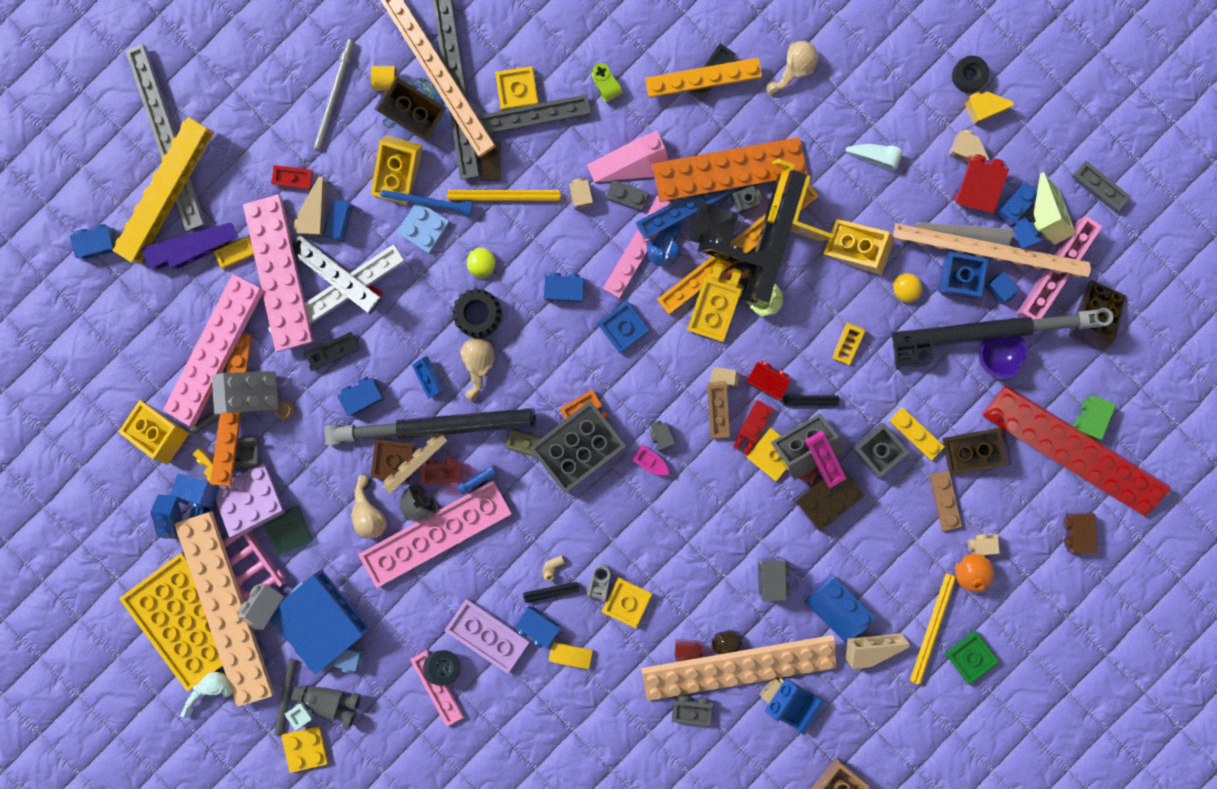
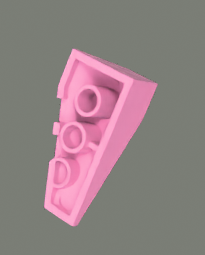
M656 130L591 162L587 167L594 183L645 177L653 178L652 164L669 161L659 133Z

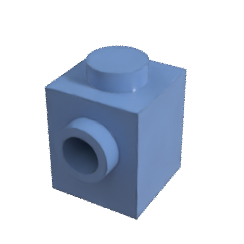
M350 646L334 659L333 667L342 668L341 671L346 673L356 672L364 663L363 649Z

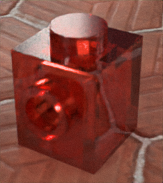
M675 639V661H686L702 657V645H699L698 640Z

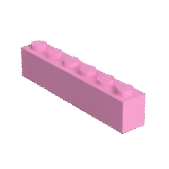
M1087 216L1077 220L1073 226L1076 234L1064 240L1056 252V256L1081 260L1102 228L1101 225ZM1046 268L1016 315L1020 318L1031 316V319L1042 318L1071 273H1056Z

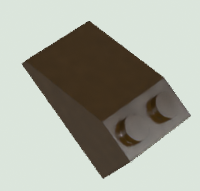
M1004 427L942 438L950 476L1012 464Z

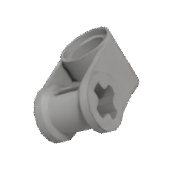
M600 563L595 566L586 598L600 599L605 603L611 573L608 565ZM604 569L607 571V576L600 578L597 575V571Z

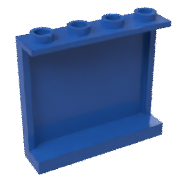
M322 569L313 574L284 599L270 618L271 623L278 628L284 639L291 644L296 654L303 659L308 669L315 675L371 630Z

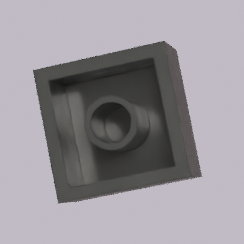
M879 423L851 447L872 474L878 478L882 477L909 454L908 450L885 423Z
M781 557L758 558V595L762 601H787L786 595L790 594L789 583L786 582V576H789V565Z

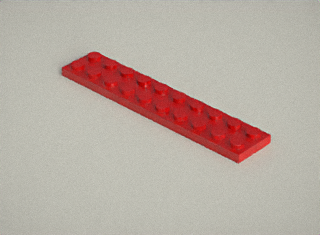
M1006 384L982 413V416L999 427H1004L1007 432L1145 517L1171 491V487L1165 482Z

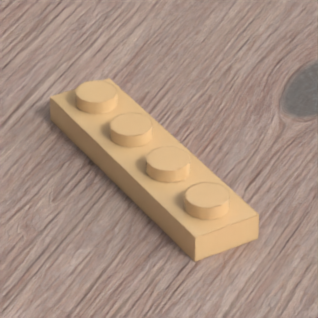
M444 436L430 437L426 442L428 445L423 449L419 448L416 450L409 462H403L398 467L399 471L394 476L391 474L383 481L385 484L382 488L387 493H392L447 442Z

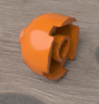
M982 554L966 555L959 564L958 562L955 564L954 572L957 582L966 591L971 593L983 592L994 582L995 571L992 561L985 558Z

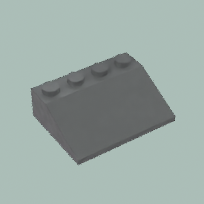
M590 400L532 445L530 450L566 494L625 448L626 445Z

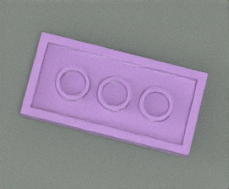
M468 598L465 599L444 630L507 674L530 642Z

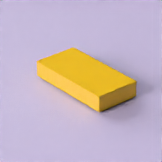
M250 236L213 251L221 269L254 256Z

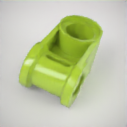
M604 63L595 65L592 79L604 102L607 103L623 94L619 83L612 75L609 67ZM598 71L604 72V77L601 75L597 76Z

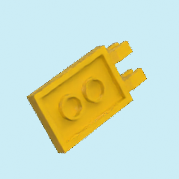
M716 262L712 275L708 274L704 278L687 330L723 342L742 290L741 284L738 283L742 270L734 268L730 280L720 278L723 264Z

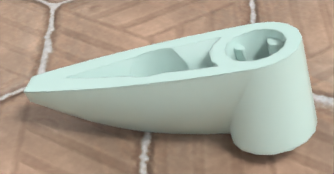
M860 144L847 147L845 153L885 169L895 171L903 155V150L895 146Z

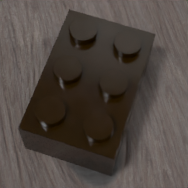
M842 466L841 468L846 477L845 480L829 488L823 477H821L793 499L794 503L818 531H822L865 496Z

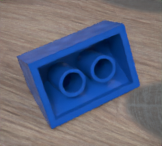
M832 575L804 601L845 643L849 638H854L862 633L876 619Z

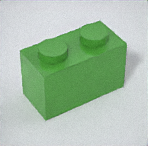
M1087 396L1081 404V414L1074 422L1075 428L1095 440H1102L1116 404L1097 396Z

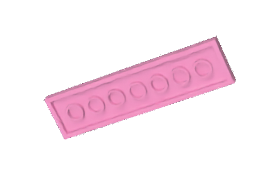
M278 194L243 204L260 284L264 290L263 297L275 351L281 352L314 343L281 195Z
M232 274L163 411L188 426L195 427L213 391L212 375L223 372L264 292L263 289Z
M493 480L438 510L428 521L416 522L358 555L375 587L378 588L511 515L512 512Z

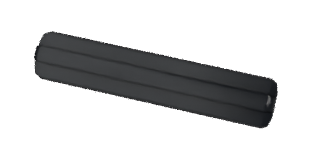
M785 395L782 398L784 406L839 405L840 402L838 395Z
M572 582L524 592L523 598L525 603L578 593L580 587L578 582Z

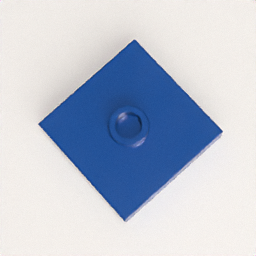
M628 300L597 323L620 354L651 331Z

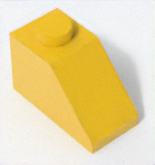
M977 92L969 96L970 99L965 103L973 124L1002 113L1014 106L1013 101L989 92L983 94Z

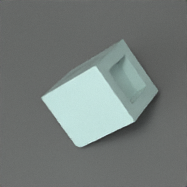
M303 702L284 714L295 730L316 716L314 712L310 714Z

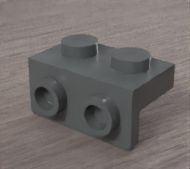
M251 436L238 438L234 468L259 466L260 445L256 438Z
M679 695L678 698L673 700L672 722L710 726L713 703L709 702L708 698L698 697V700H690L689 696Z

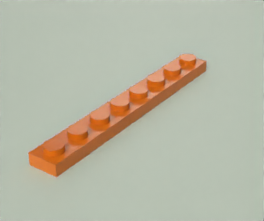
M241 335L227 362L226 373L248 372L252 335ZM242 413L220 414L210 485L232 486Z

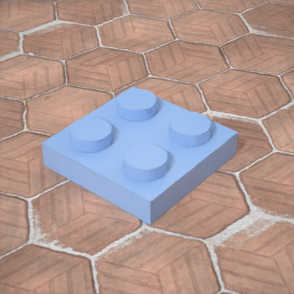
M415 203L396 233L430 254L450 221L425 205Z

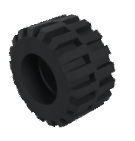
M473 288V290H466L454 302L455 306L452 308V317L455 325L468 336L483 338L486 335H491L494 330H497L499 323H501L502 311L500 303L490 292L484 289ZM476 302L485 304L489 311L487 319L479 325L470 323L466 316L468 307Z

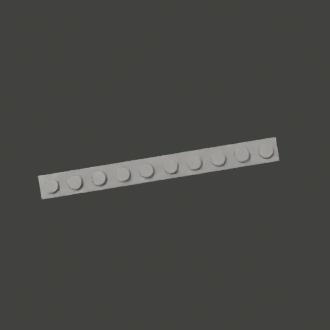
M141 44L126 50V54L160 156L163 158L168 153L171 142L176 137L147 47ZM189 177L176 203L185 230L190 232L205 226L206 223L191 178Z

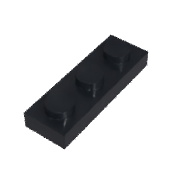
M720 43L704 67L730 63L736 53ZM713 87L687 92L704 102Z

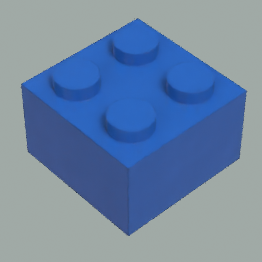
M954 252L945 254L938 292L973 299L982 297L988 259Z

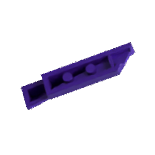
M226 223L146 246L141 250L150 269L158 271L169 265L171 268L178 270L214 253L213 251L231 244V240L238 238V234L232 223Z

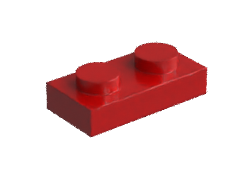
M274 165L271 184L311 190L313 170Z

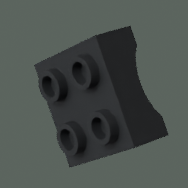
M699 203L689 241L701 244L717 239L725 242V246L730 247L732 233L739 213L708 203Z

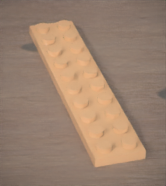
M211 511L175 523V528L227 679L233 687L232 694L237 707L273 696L275 693L253 628L237 618L240 613L239 609L244 602L213 512Z
M833 635L641 668L647 701L836 668L835 640Z

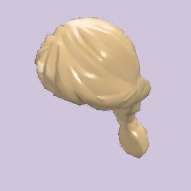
M797 41L790 44L787 51L786 70L780 82H771L766 86L769 95L773 96L779 90L787 88L795 78H802L814 73L819 53L811 43Z
M482 338L469 339L462 345L460 350L461 359L471 374V381L474 386L465 395L467 400L472 402L476 401L478 393L483 388V376L493 367L496 359L491 344Z
M360 475L357 477V486L354 490L355 505L350 515L355 532L360 537L377 538L385 532L387 521L382 512L368 502L363 491L364 487L368 484V477Z

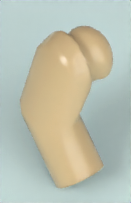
M562 555L545 562L542 571V577L545 581H552L556 567L565 564Z

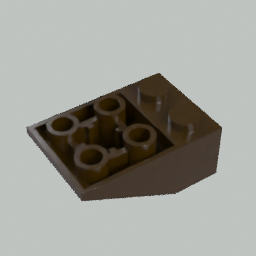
M1091 280L1076 314L1080 311L1107 308L1113 313V320L1104 327L1070 328L1069 336L1104 351L1116 340L1126 295ZM1099 313L1098 320L1101 323H1105L1106 315Z

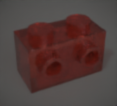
M456 458L445 459V463L437 464V460L426 461V465L420 466L422 485L463 481L462 462H457Z

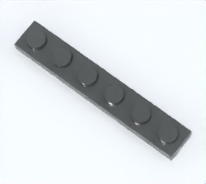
M586 94L478 115V118L488 134H494L591 115Z

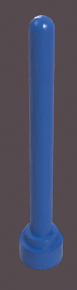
M387 190L380 192V196L383 198L455 210L463 214L462 216H471L473 202L470 201L454 203Z

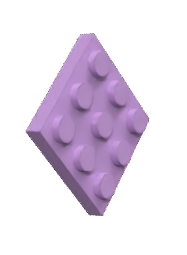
M264 463L234 477L231 487L219 486L215 497L226 530L232 540L285 513L268 468Z

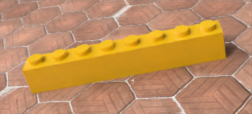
M187 117L182 122L180 131L172 140L168 153L163 156L162 163L159 169L154 172L150 185L144 190L140 203L135 206L131 219L126 222L122 235L116 240L114 252L131 263L141 264L144 259L141 249L152 245L215 131L190 117Z

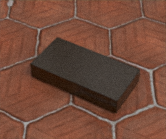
M494 142L496 147L481 157V181H501L500 142Z

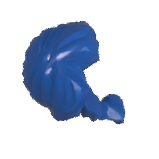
M681 221L673 224L661 237L652 239L646 244L649 260L653 264L668 267L681 256V249L675 241L677 234L680 233Z

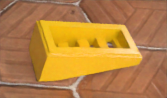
M847 321L832 358L850 365L866 330ZM849 330L857 332V336L849 333ZM846 337L854 339V343L845 340ZM843 344H845V345H848V346L852 347V349L849 350V349H846V348H844V347H842V346H843ZM842 351L844 353L849 354V357L847 358L845 356H842L839 354V352Z

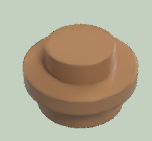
M288 401L278 402L279 410H274L275 415L282 420L291 418L294 414L293 405Z

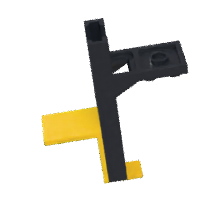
M781 159L774 160L771 164L783 170L777 176L755 251L745 253L742 252V248L725 246V242L717 239L699 244L697 250L698 252L749 269L741 299L754 304L758 300L769 303L790 232L815 241L834 238V235L797 221L810 176L795 171L794 164Z

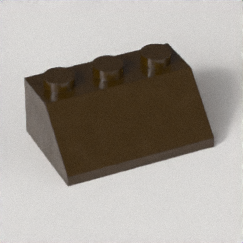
M395 77L383 93L374 110L424 141H428L447 108L400 78Z

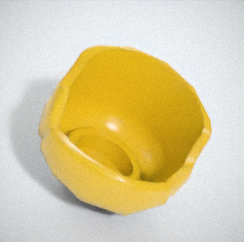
M904 272L899 274L892 283L894 295L901 302H914L922 294L921 280L912 273Z

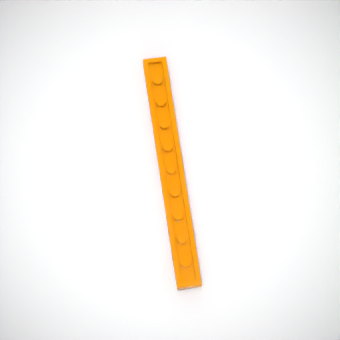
M809 183L800 211L819 197ZM766 214L733 239L730 247H740L743 249L742 252L745 253L756 247ZM710 257L659 297L657 301L669 315L700 291L705 276L708 274L712 275L716 262L723 264L721 273L733 264Z

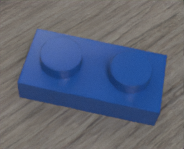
M428 356L412 364L428 399L444 391L442 383Z

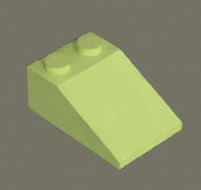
M1044 172L1041 173L1034 209L1036 219L1034 225L1039 233L1042 232L1046 240L1049 239L1055 245L1075 235L1076 232L1059 188Z

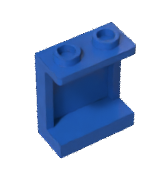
M785 678L765 712L776 721H782L805 735L825 702L814 693Z

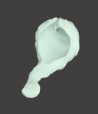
M211 672L205 675L199 684L193 687L194 691L187 702H185V707L180 716L182 718L191 716L194 710L193 705L204 695H217L220 693L223 694V697L232 695L233 687L227 676L221 672Z

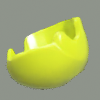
M487 248L474 249L467 258V268L470 275L476 279H485L491 276L495 269L496 259Z

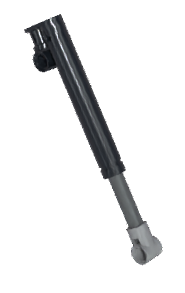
M1107 308L1080 311L1075 315L1031 319V316L892 332L896 370H899L903 366H928L934 359L933 347L1032 336L1033 332L1073 327H1078L1079 329L1104 327L1112 322L1113 313ZM1099 313L1106 315L1105 323H1101L1098 320ZM922 352H926L930 356L929 361L926 363L921 362L919 359V355Z
M525 408L520 410L513 409L411 418L407 420L399 419L396 423L358 427L354 424L345 425L344 427H341V425L324 426L325 445L343 444V441L356 442L357 439L397 436L399 439L407 437L415 438L536 427V413L534 408Z

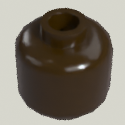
M733 630L717 632L714 638H712L713 651L718 653V655L739 651V646L742 645L740 636L736 635Z

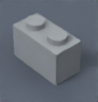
M258 584L252 588L251 596L247 602L241 605L237 618L255 630H263L284 596L267 584Z

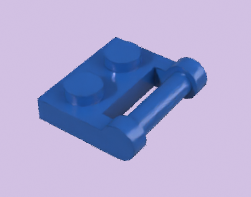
M491 465L457 486L462 495H465L479 487L478 484L485 481L486 483L497 476V470L494 465Z

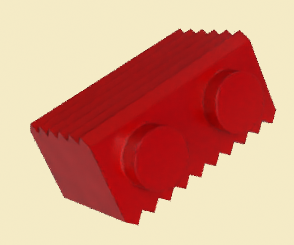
M763 360L761 363L756 362L745 383L778 401L781 400L791 382L787 378L789 375L781 370H778V372L772 370V365Z

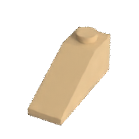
M318 177L298 213V219H295V231L301 236L324 237L327 180L324 177Z
M902 633L849 638L845 658L852 669L869 668L909 648L910 644Z

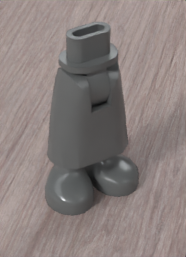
M296 685L291 700L298 702V704L303 702L308 710L329 720L335 721L337 717L342 719L343 727L349 730L356 718L357 712L354 711L359 708L361 694L354 693L351 697H345L344 691ZM339 705H344L354 711L341 709Z

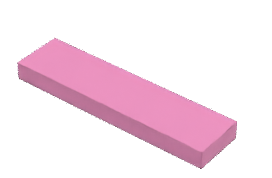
M427 649L411 658L410 661L445 725L448 727L465 716L448 685H434L426 679L423 673V665L425 659L430 654ZM435 664V672L438 675H441L437 665Z

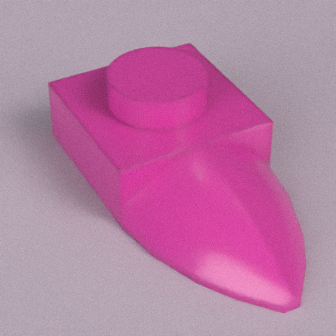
M642 444L632 461L652 474L669 475L668 467L663 459Z

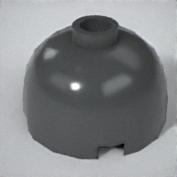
M412 484L402 493L399 503L402 511L401 514L406 520L421 523L431 519L438 512V506L434 498L431 497L429 500L424 494L427 491L416 484Z

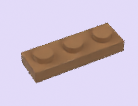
M726 381L708 382L710 437H730Z
M949 470L929 474L941 530L945 531L962 527Z

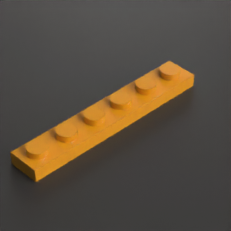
M759 58L647 77L645 82L648 98L760 79L762 78Z

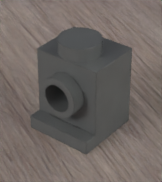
M754 186L734 192L731 195L737 213L758 207L760 200H762L759 189L755 190ZM750 195L751 201H746L745 196Z
M660 420L650 424L653 431L650 433L653 443H658V446L655 447L656 451L675 444L666 422L662 423Z

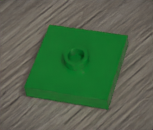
M975 630L944 653L968 685L999 663L998 659Z

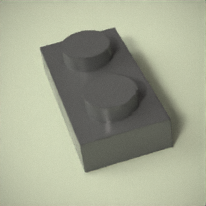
M612 180L606 199L642 211L649 192Z

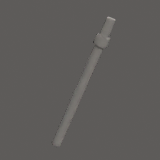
M347 39L344 52L341 53L339 58V68L313 148L321 151L347 65H350L352 59L351 52L355 41Z

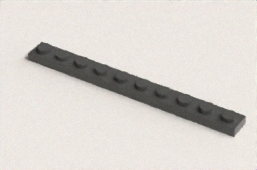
M432 0L441 59L469 102L453 0ZM450 112L460 179L467 180L481 177L477 153Z

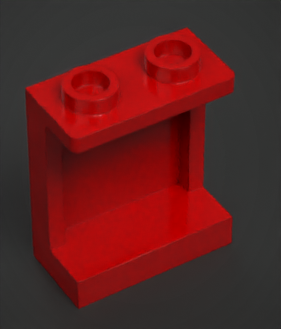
M975 154V156L969 155V163L959 192L956 191L954 196L955 203L994 213L1009 168L1005 161L1000 159L991 161L980 154Z

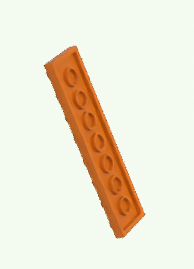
M800 137L653 163L652 169L659 202L774 182L778 174H781L783 170L771 165L772 161L777 159L794 164L795 171L807 175Z

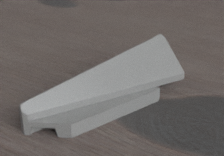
M922 222L914 224V227L1007 246L1010 245L1014 233L1013 229Z

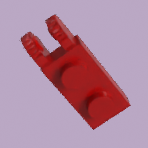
M756 400L739 431V436L733 448L737 449L741 445L743 437H746L750 440L745 446L743 453L748 455L774 408Z

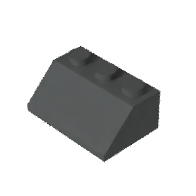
M821 413L771 442L783 465L794 480L817 467L805 440L818 432H824L835 456L844 452L839 436Z

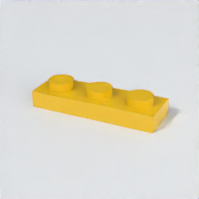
M903 407L888 421L930 461L945 447Z

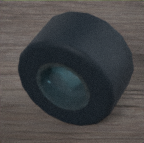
M435 651L425 659L423 673L431 684L438 686L449 685L459 676L460 662L457 656L450 651Z

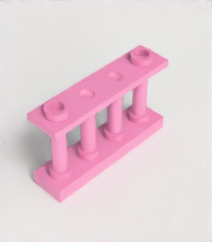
M253 530L233 540L229 536L223 540L225 548L242 536L249 543V546L229 559L231 567L252 552H255L261 560L240 576H235L243 602H247L251 596L250 592L246 591L242 586L243 582L264 567L268 570L271 577L262 584H267L271 587L277 583L280 587L287 583L285 574L274 565L253 535Z

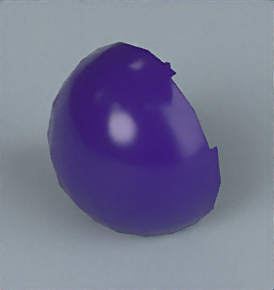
M1021 337L983 341L978 353L979 361L984 371L994 378L1002 380L1015 378L1029 351V347Z

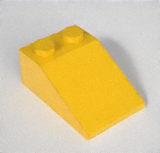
M389 135L379 140L371 195L383 198L380 196L382 190L411 195L421 161L423 145ZM384 198L404 205L408 204V202Z
M836 219L831 232L834 238L828 240L823 255L864 271L882 275L895 240L891 233Z
M139 400L119 430L121 435L149 457L166 465H169L189 435V432L141 400Z

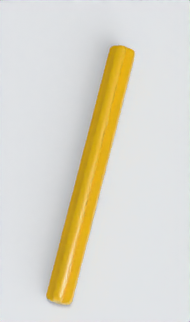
M448 190L447 199L449 201H560L561 192L560 190Z
M946 574L910 678V681L920 685L956 581V577L951 574Z

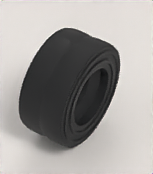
M978 56L962 58L952 71L954 85L960 91L966 93L979 90L989 78V67ZM966 70H973L975 72V78H967Z

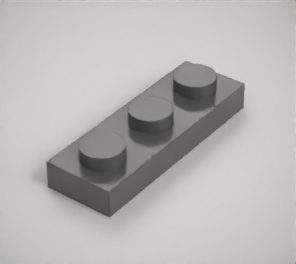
M1084 161L1072 176L1115 212H1119L1131 197L1087 161Z

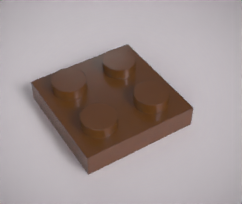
M375 439L371 477L386 479L391 474L394 476L399 471L398 467L403 462H409L413 458L414 444ZM410 476L404 481L410 482Z

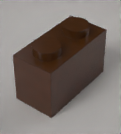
M1066 513L1064 528L1066 529L1067 537L1064 539V545L1067 552L1097 553L1096 514Z

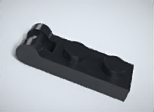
M349 332L309 350L303 355L305 359H308L310 363L309 368L312 372L360 350L353 332ZM317 354H319L321 360L318 362L315 358Z

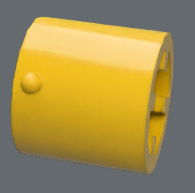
M372 66V90L385 91L394 78L398 77L397 67Z

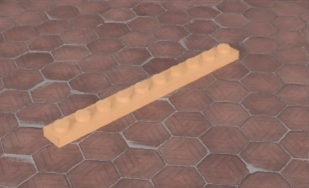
M381 0L479 157H482L496 147L405 0Z
M895 223L893 237L899 241H915L919 245L929 244L934 245L938 249H954L958 253L969 252L977 257L988 256L997 261H1012L1017 265L1028 264L1036 269L1047 268L1056 273H1071L1076 277H1089L1091 271L1090 262L898 223Z

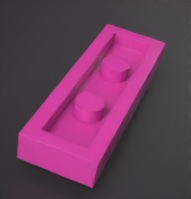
M823 431L805 440L829 488L846 479Z

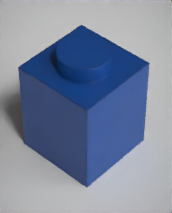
M1005 272L999 273L985 285L999 303L1004 301L1008 303L1016 297L1015 292L1019 290Z

